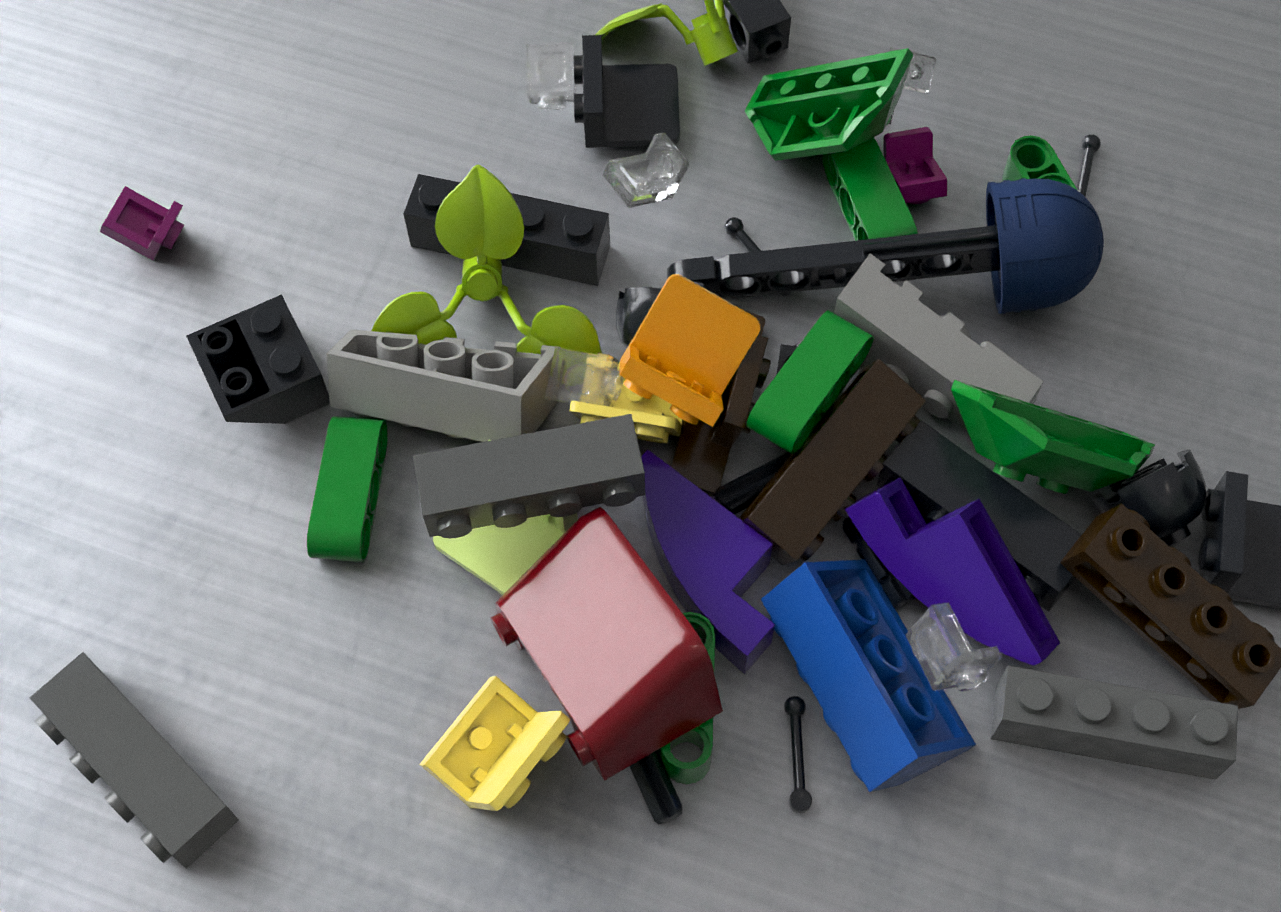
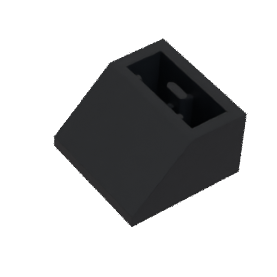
M282 294L186 335L226 422L286 424L330 404L329 393L322 374Z

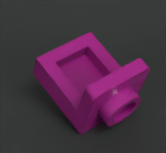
M929 127L892 132L884 135V158L905 203L923 204L930 199L947 196V177L933 157V133Z
M125 186L103 222L100 232L154 261L160 248L163 246L171 250L180 235L184 224L177 221L183 205L174 201L168 210Z

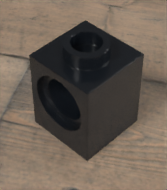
M724 0L725 16L736 47L747 64L764 57H773L788 48L791 16L780 0Z

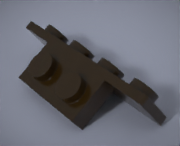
M746 310L744 311L758 319L760 332L721 395L723 411L713 427L699 420L697 425L683 421L671 463L673 469L709 496H715L716 489L721 485L731 447L741 432L749 434L751 429L747 428L746 424L750 412L755 403L751 402L755 388L761 389L763 387L771 364V360L764 358L769 339L762 336L766 320L763 316Z

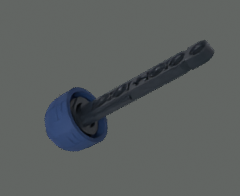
M1022 178L1016 181L988 182L986 189V227L729 254L714 260V256L684 259L671 264L667 268V279L673 274H680L719 297L733 299L840 288L848 284L871 253L885 264L880 272L893 282L991 272L993 293L998 313H1019L1026 310L1036 311L1037 309L1053 307L1079 294L1091 282L1099 268L1103 254L1104 236L1100 219L1094 207L1075 188L1050 179Z

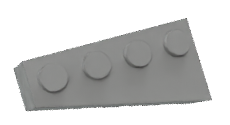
M871 253L837 297L835 314L874 336L872 347L859 368L862 369L875 360L880 359L926 400L923 407L932 415L939 418H948L967 429L951 392L954 379L1029 403H1035L1044 382L990 341L982 342L980 345L971 339L968 329L964 326L966 323L951 312H948L945 316H939L918 300L923 292L909 281L905 280L900 287L880 272L885 264Z
M350 329L326 353L330 407L350 411L357 416H372L394 421L405 427H420L445 433L452 438H467L486 442L489 439L496 440L536 432L560 400L561 347L542 345L541 354L517 352V343L496 341L494 350L465 348V339L445 337L444 340H436L425 345L418 344L417 335Z

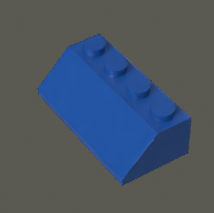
M865 559L804 562L761 598L763 605L770 615V621L775 624L774 631L783 638L796 661L798 674L810 686L823 709L825 722L839 737L851 759L850 763L854 773L864 782L869 792L901 785L970 750L976 745Z

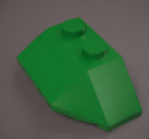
M909 48L764 75L749 101L745 113L775 161L848 151L881 134L888 125L901 97L913 59V53Z
M955 379L951 387V392L976 453L995 462L993 472L1016 481L1024 482L1026 474L1038 477L1036 484L1058 493L1067 494L1069 486L1092 492L1134 476L1152 455L1155 444L1124 431Z

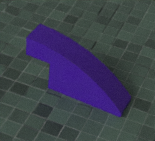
M647 449L641 456L645 472L646 493L643 496L647 527L657 559L672 591L685 611L699 613L710 621L714 627L715 648L743 674H746L772 643L775 624L741 597L770 565L773 543Z
M898 478L865 495L845 509L865 542L885 567L919 601L960 631L990 648L1032 666L1043 662L1061 643L980 499L926 524L902 479Z

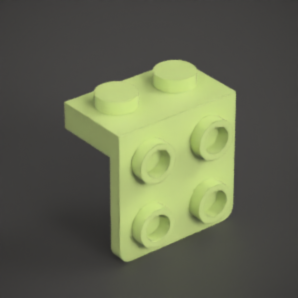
M577 513L567 517H553L550 514L527 518L524 523L510 528H500L495 525L475 528L469 534L459 538L449 539L433 536V542L439 552L503 595L578 520Z

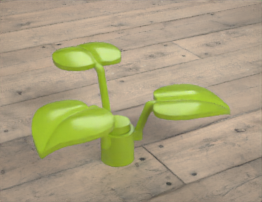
M704 0L707 13L691 20L694 27L691 31L668 5L659 3L624 13L609 21L595 34L601 35L603 40L611 31L623 24L634 20L665 17L682 34L686 45L695 42L704 66L738 52L725 16L723 0H714V2L713 0Z
M475 165L467 176L445 197L436 214L435 230L439 242L451 255L464 259L462 284L456 287V293L450 303L440 312L437 301L429 293L421 291L403 294L392 300L382 310L371 330L375 332L417 335L418 344L425 345L436 340H444L445 337L457 338L454 327L446 320L454 315L463 298L468 295L477 301H488L498 296L501 298L517 329L525 335L517 344V352L541 354L542 345L561 347L560 385H568L585 380L589 358L605 360L594 325L585 314L573 307L566 305L550 306L535 315L531 327L524 322L509 295L508 287L502 284V263L500 260L510 258L521 246L524 237L523 217L515 199L505 185L481 165Z

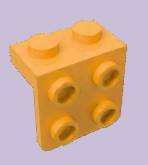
M673 274L666 280L620 359L619 375L625 378L624 385L635 394L646 399H651L653 395H656L672 404L670 410L682 420L697 425L699 420L713 427L723 411L721 395L758 336L760 323L753 315L680 274Z

